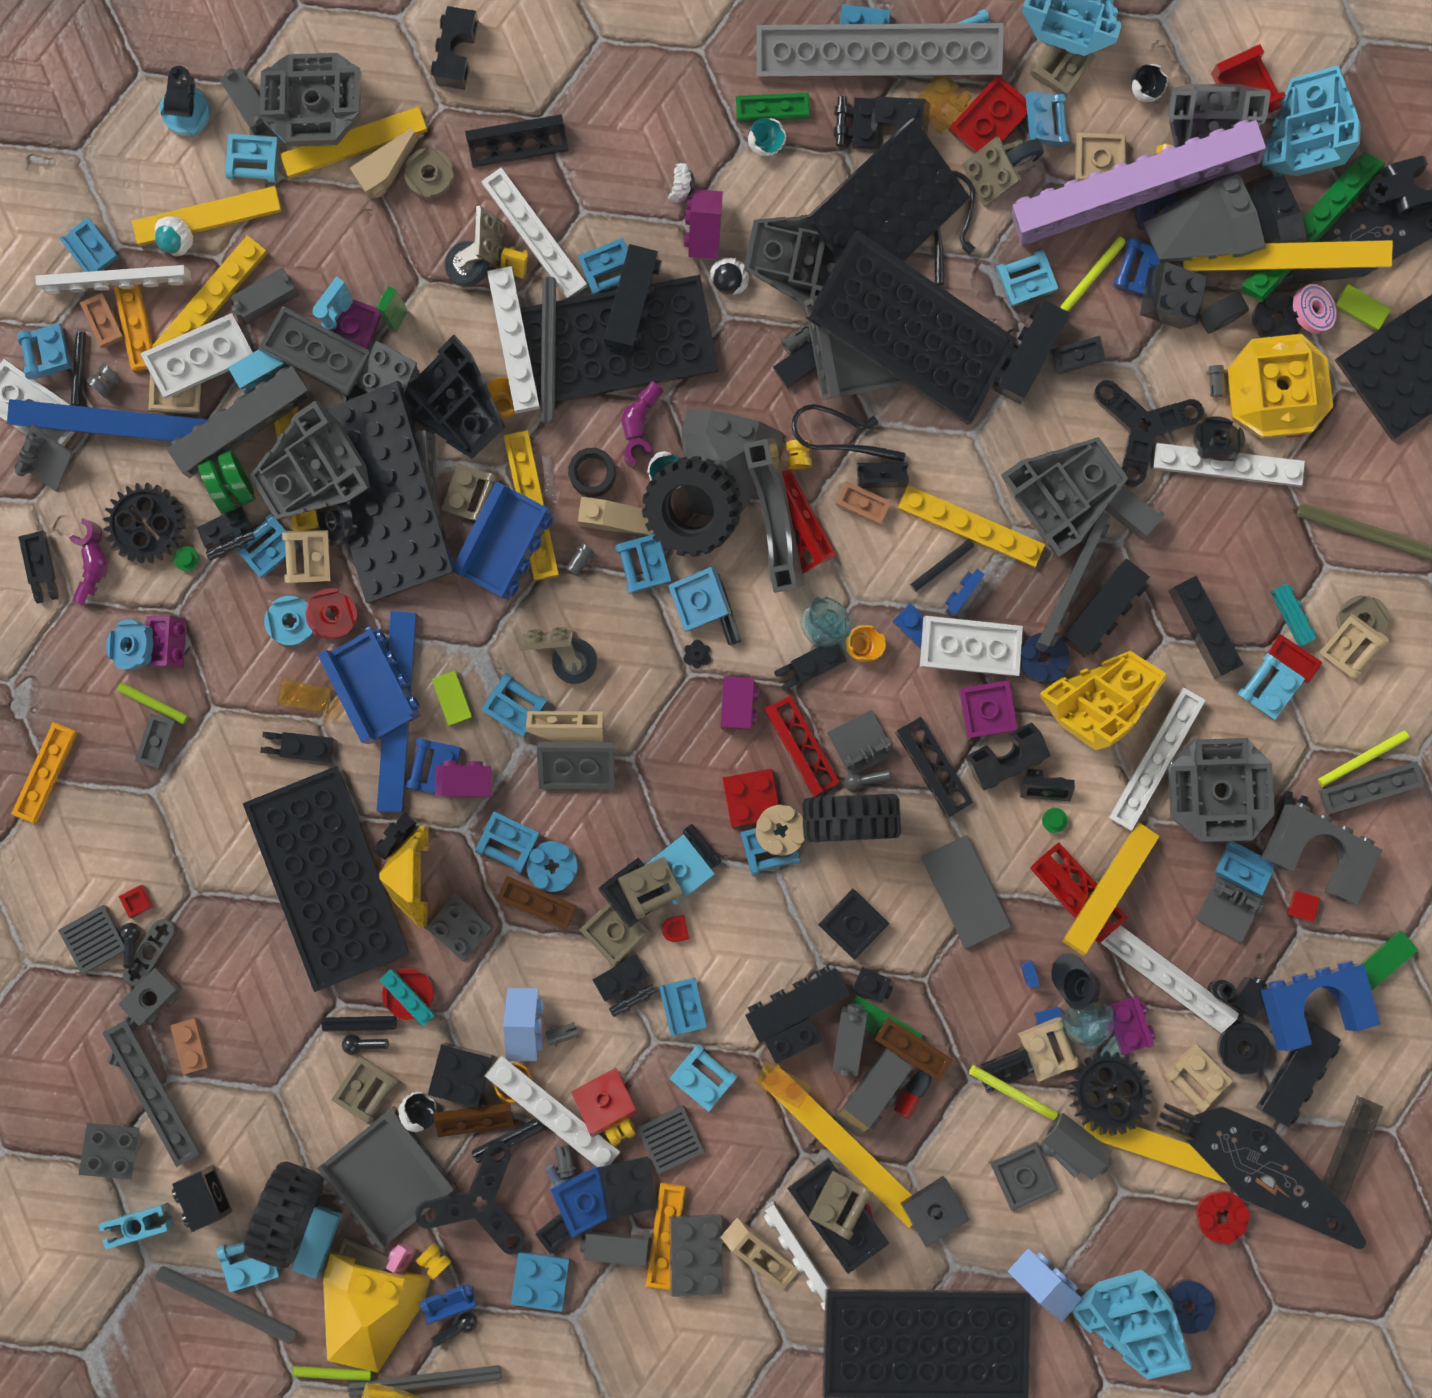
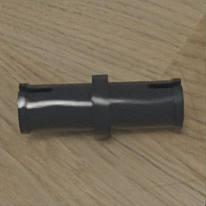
M1226 980L1212 981L1208 985V991L1218 1000L1232 999L1236 995L1235 986Z

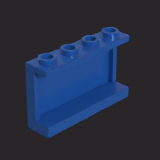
M496 481L454 563L457 571L455 573L488 589L499 597L509 600L518 591V581L522 574L524 575L528 571L531 564L529 560L533 552H536L541 546V536L545 529L547 530L551 526L554 511Z
M368 626L365 628L367 632L333 651L325 650L318 654L361 743L369 745L421 716L418 710L420 704L417 698L411 695L407 689L409 686L407 678L403 673H399L396 667L398 664L396 656L392 651H388L385 645L387 642L386 636L381 629Z

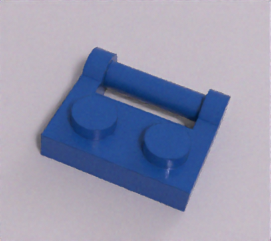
M1129 238L1125 245L1127 250L1118 277L1114 279L1113 287L1143 297L1149 267L1163 262H1159L1153 246L1143 244L1137 239ZM1137 252L1142 254L1134 282L1132 283L1127 279Z
M417 738L415 746L418 747L410 780H407L406 787L435 793V767L443 765V761H459L462 748ZM428 748L433 749L434 754L428 781L425 784L421 783L420 779Z

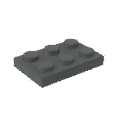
M537 742L539 789H615L614 742Z
M722 1215L669 1216L670 1295L678 1297L723 1294Z

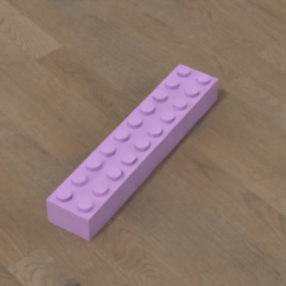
M1243 120L1236 123L1234 128L1226 131L1218 129L1203 139L1199 137L1189 139L1183 146L1177 148L1169 146L1162 149L1160 154L1154 156L1146 154L1137 158L1134 163L1128 165L1120 163L1115 165L1111 171L1105 173L1097 171L1090 174L1088 179L1082 181L1077 179L1065 183L1062 188L1056 190L1049 188L1040 192L1039 196L1020 198L1016 201V204L1012 205V219L1021 246L1260 164L1266 146L1257 120L1251 122Z

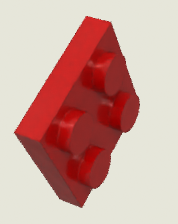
M772 769L722 778L731 827L757 823L759 817L766 809L778 805Z

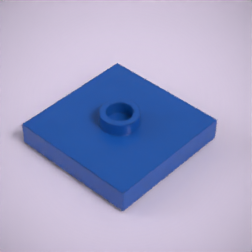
M597 1166L550 1189L572 1238L607 1220Z

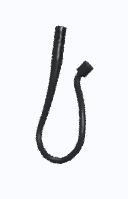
M952 171L956 177L961 178L968 185L970 190L969 210L960 234L962 249L970 255L975 250V247L969 241H965V235L974 212L975 188L971 180L964 174ZM939 227L934 232V283L944 285V250Z
M811 404L797 410L792 418L791 427L794 437L808 449L853 451L900 462L905 460V452L876 446L809 444L802 439L796 427L800 414L812 409L835 415L858 429L870 430L878 425V420L874 416L867 419L864 424H860L837 410Z

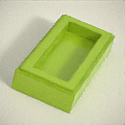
M1349 284L1345 287L1335 304L1336 309L1375 332L1380 329L1391 310Z
M455 670L431 679L448 726L473 718Z

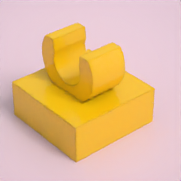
M514 246L510 248L504 247L501 253L500 268L511 266L513 275L523 279L527 270V250H524L522 253L515 251Z

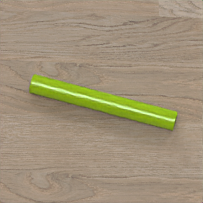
M123 682L117 688L118 692L183 725L188 720V715Z
M294 1366L293 1377L371 1381L372 1371Z

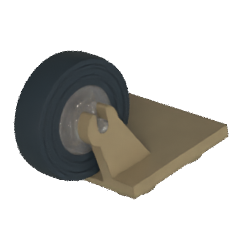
M995 137L965 161L962 166L983 206L987 207L1021 181L1019 175L1035 167L1034 162L1043 155L1044 149L1038 139H1032L1024 143L1022 140H1017L1014 143L1003 145L1000 138Z
M476 206L475 242L462 241L457 243L449 250L445 259V270L448 277L454 283L464 287H471L481 282L486 276L489 267L500 269L501 253L503 251L502 236L505 233L502 220L482 206Z
M558 627L552 629V632H542L541 629H533L527 631V634H523L520 644L521 650L555 649L552 656V667L555 674L564 682L570 684L583 683L592 677L597 667V655L594 648L582 639L573 638V630H567L566 627Z

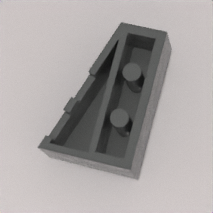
M886 1049L862 1077V1081L855 1091L849 1094L848 1100L842 1109L836 1111L832 1117L855 1136L869 1128L873 1130L882 1119L879 1114L884 1107L888 1109L895 1101L896 1096L893 1094L898 1087L902 1089L911 1078L908 1073L912 1067L891 1050Z

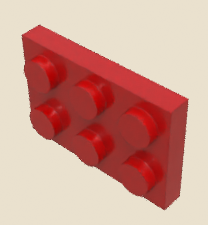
M997 75L951 124L948 131L974 154L995 137H999L1003 143L1027 117L1026 98L1001 76Z

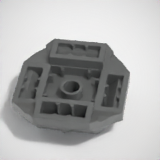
M339 53L286 55L273 66H268L261 71V120L288 147L338 145L361 117L360 68L349 62Z
M1248 738L1194 740L1168 766L1170 818L1199 842L1254 840L1275 814L1272 763ZM1217 784H1221L1225 789V794L1222 798L1215 794Z

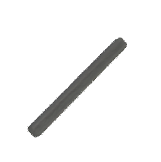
M544 277L542 282L541 422L546 424L554 423L555 277Z
M165 1266L160 1267L156 1273L155 1279L288 1344H291L297 1336L298 1331Z
M499 1365L353 1382L348 1385L349 1398L362 1397L365 1384H381L409 1392L501 1380L502 1370Z

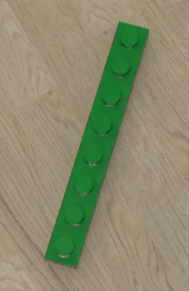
M1365 151L1356 159L1303 217L1308 242H1317L1380 174L1384 169L1385 162ZM1292 269L1255 270L1244 281L1241 291L1263 302Z

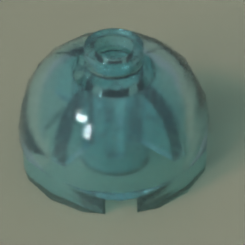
M827 596L824 599L816 597L802 612L800 621L805 637L814 645L824 648L841 643L851 633L852 625L851 621L848 623L845 617L848 614L846 609L838 601Z
M1093 1003L1080 1010L1067 1008L1066 1015L1062 1013L1065 1033L1072 1042L1087 1049L1099 1047L1100 1044L1110 1038L1114 1029L1112 1007L1100 1003L1101 1008L1093 1007Z

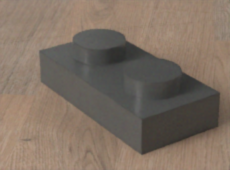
M150 714L135 762L161 769L177 721Z

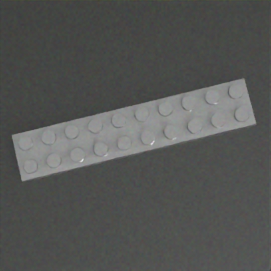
M1004 23L757 25V77L1002 75Z

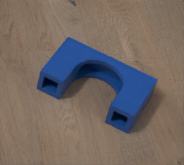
M1353 960L1338 963V968L1331 970L1330 967L1319 968L1315 970V975L1308 976L1307 973L1292 976L1293 981L1286 983L1284 980L1273 981L1269 983V988L1262 989L1261 993L1277 1050L1291 1051L1312 1044L1304 1016V1007L1308 996L1320 987L1327 989L1335 997L1346 1031H1360L1380 1025L1364 964H1353Z

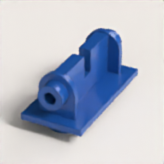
M464 1284L446 1291L444 1295L438 1294L430 1298L425 1297L424 1301L420 1302L421 1311L425 1312L427 1325L476 1307L472 1285L465 1286Z

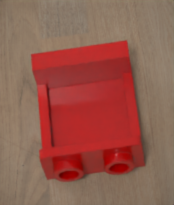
M1261 44L1215 65L1211 75L1216 84H1238L1270 90L1268 113H1272L1282 106L1281 103L1285 99L1286 94L1285 92L1279 93L1261 59L1265 53Z

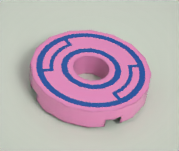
M1308 284L1296 292L1293 298L1294 312L1297 311L1299 317L1296 319L1306 331L1318 334L1333 327L1336 321L1337 310L1333 298L1326 289L1317 284ZM1312 305L1316 308L1317 314L1314 312Z

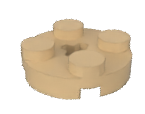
M775 805L766 809L756 824L755 833L758 843L764 850L773 855L785 856L795 852L805 840L802 815L790 806ZM778 823L788 827V830L785 831L786 836L783 838L780 835L774 834V831L777 829L776 824Z

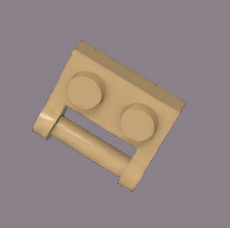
M328 530L282 532V540H285L287 574H284L285 582L330 581ZM295 540H303L304 573H297Z
M1351 614L1319 653L1346 674L1357 679L1362 674L1363 667L1380 647L1384 648L1389 639L1384 634L1375 631L1354 614ZM1365 638L1372 641L1354 663L1347 661Z
M1061 1017L1051 1019L1018 1033L1022 1046L1028 1053L1035 1071V1078L1038 1082L1063 1071L1075 1069L1080 1064L1077 1056H1074L1063 1029L1065 1025ZM1051 1031L1054 1032L1064 1057L1059 1062H1057L1046 1034Z
M1193 1044L1164 1074V1077L1169 1082L1172 1081L1195 1104L1194 1108L1199 1113L1204 1112L1233 1082L1197 1044ZM1182 1069L1207 1092L1203 1097L1179 1074Z

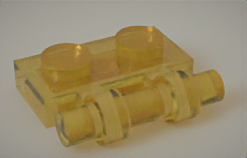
M936 75L918 97L919 99H926L931 103L929 124L933 119L938 122L934 127L938 134H942L946 128L949 129L954 122L953 119L959 112H963L967 108V103L972 98L968 91H964L960 97L956 96L954 93L958 90L959 86L946 75ZM949 103L952 107L948 112H941L940 110L945 104Z

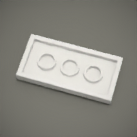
M231 313L140 354L165 400L230 371L228 369L229 366L253 352Z
M3 359L0 363V417L7 421L9 399L70 405L35 380L25 378V374L6 360ZM14 426L25 435H28L30 427ZM39 428L63 447L75 433Z
M924 616L920 667L1019 676L1023 626Z

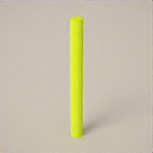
M1119 236L1060 308L1068 312L1126 244L1124 238Z
M1403 730L1320 777L1317 781L1323 788L1410 739V737Z
M975 1065L970 1068L969 1074L1052 1121L1057 1118L1058 1112Z

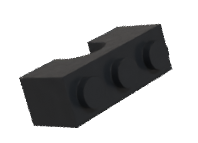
M447 6L446 13L441 15L440 29H442L441 38L438 37L436 40L435 51L438 54L436 61H433L431 65V76H434L436 85L462 90L466 89L470 66L467 57L457 56L453 53V50L460 43L474 44L479 22L475 10Z
M1032 722L1010 733L1013 746L1008 754L997 757L989 746L986 745L965 756L975 781L983 791L996 787L1000 782L1010 777H1015L1021 771L1038 765L1051 757L1041 731Z
M1255 976L1253 979L1244 977L1236 988V995L1232 999L1229 998L1227 1002L1246 1016L1255 1018L1258 1012L1265 1008L1261 990L1265 989L1267 984ZM1304 1011V1016L1309 1031L1314 1025V1023L1308 1020V1017L1310 1015Z

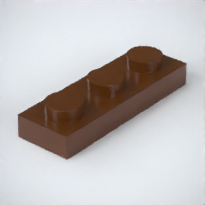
M506 876L497 897L499 901L565 929L568 928L577 907L573 903L509 876Z
M888 1017L874 1037V1040L938 1081L942 1079L953 1061L952 1058Z
M510 1103L434 1113V1123L438 1137L515 1127Z

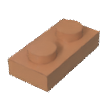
M103 293L80 302L97 342L102 349L124 339L115 315Z
M846 481L835 505L881 525L891 501Z
M194 1018L170 1025L182 1074L210 1067L198 1019Z

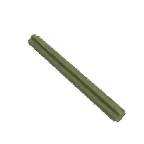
M1305 503L1300 504L1298 507V517L1432 561V545Z

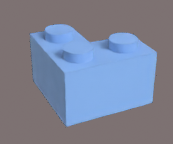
M508 988L503 1024L507 1061H537L538 1051L543 1050V1035H538L542 1031V1018H538V1016L543 1014L544 999H539L538 988Z
M1027 1249L1007 1272L1044 1308L1063 1322L1082 1300L1075 1292L1078 1287L1057 1268L1052 1271L1048 1267L1051 1262L1041 1252L1035 1255L1030 1249Z

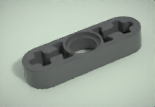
M160 919L153 923L134 953V967L124 969L123 977L127 984L137 986L156 968L176 936L177 928L173 921ZM167 924L169 935L161 936L159 942H163L161 946L158 942L152 941L151 938L157 939L161 934V931L158 929L159 926ZM148 945L154 946L157 951L155 958L152 960L144 956V949ZM138 959L150 965L149 967L143 966L139 972L142 976L141 979H132L134 974L131 971L137 970L142 964L137 962Z

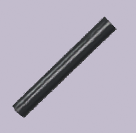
M81 331L76 332L70 404L72 406H81L86 333Z
M970 539L966 540L910 584L911 588L917 592L974 548L975 546Z

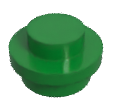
M181 547L174 554V564L181 571H192L199 564V555L191 547Z
M1050 808L1042 816L1044 828L1051 833H1059L1067 826V815L1059 808Z

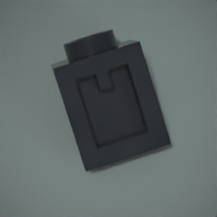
M861 967L852 990L882 1003L883 999H889L893 985L890 984V978Z

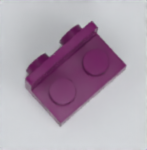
M147 616L146 626H149L153 631V649L151 662L146 666L184 667L187 620L185 618Z
M1131 996L1104 1005L1120 1054H1127L1145 1047H1154L1153 1040L1156 1039L1151 1024L1147 1025L1144 1015L1148 1013L1143 1000L1139 1001L1138 997Z

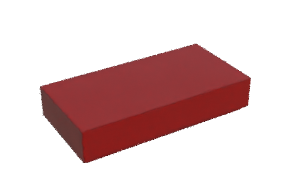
M1281 634L1278 635L1267 652L1305 678L1303 682L1306 684L1311 681L1323 663Z

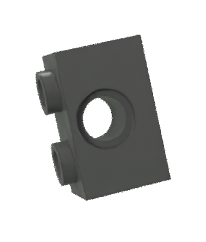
M157 967L118 1005L138 1026L146 1025L147 1023L152 1025L161 1016L159 1011L165 1005L170 1007L180 997L178 993L183 988L162 967ZM151 991L157 996V1002L154 1005H151L147 999Z

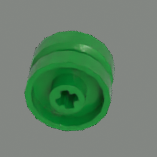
M232 450L219 455V466L212 460L199 464L198 468L204 485L216 507L223 515L235 510V498L243 505L256 500L249 478Z

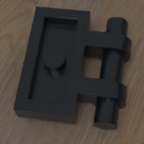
M837 97V105L834 107V115L837 118L833 136L836 137L837 147H844L845 139H852V148L877 149L878 124L874 122L876 98L854 97V107L847 106V97ZM846 117L853 118V128L846 127Z
M242 506L197 527L203 546L207 550L206 555L210 561L218 557L221 559L227 556L228 552L238 547L242 549L248 546L247 543L256 539L246 511Z
M637 954L593 979L604 1001L612 997L615 998L617 1004L609 1008L613 1017L620 1013L625 1014L629 1012L632 1006L641 1001L643 1003L650 999L649 996L658 992L653 983L645 988L641 983V980L649 975ZM634 985L637 992L624 999L621 992Z

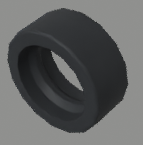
M1237 292L1204 310L1199 315V320L1206 332L1210 334L1243 316L1249 311V307L1241 293Z
M585 448L578 451L572 457L568 466V476L572 486L580 494L587 497H598L607 493L612 488L616 479V469L612 458L605 451L598 448ZM589 458L601 460L607 469L605 480L600 485L594 487L584 485L578 478L579 465Z

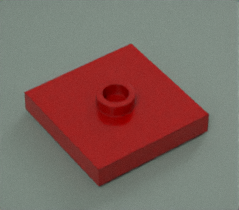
M617 1068L571 1091L592 1137L638 1113Z

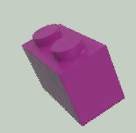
M724 676L720 726L722 729L751 730V725H756L757 710L752 709L753 700H758L759 685H754V678Z
M443 761V765L435 767V797L484 798L491 796V766H483V761H468V766H459V761Z

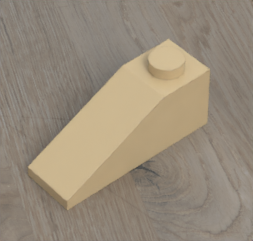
M412 128L350 167L353 176L369 200L385 194L418 140Z
M581 497L578 515L580 527L645 536L654 534L653 530L648 531L645 526L648 518H643V508L608 500Z
M528 711L526 732L553 742H604L603 711Z
M736 1218L721 1236V1239L731 1252L782 1290L799 1272L794 1264L739 1218Z

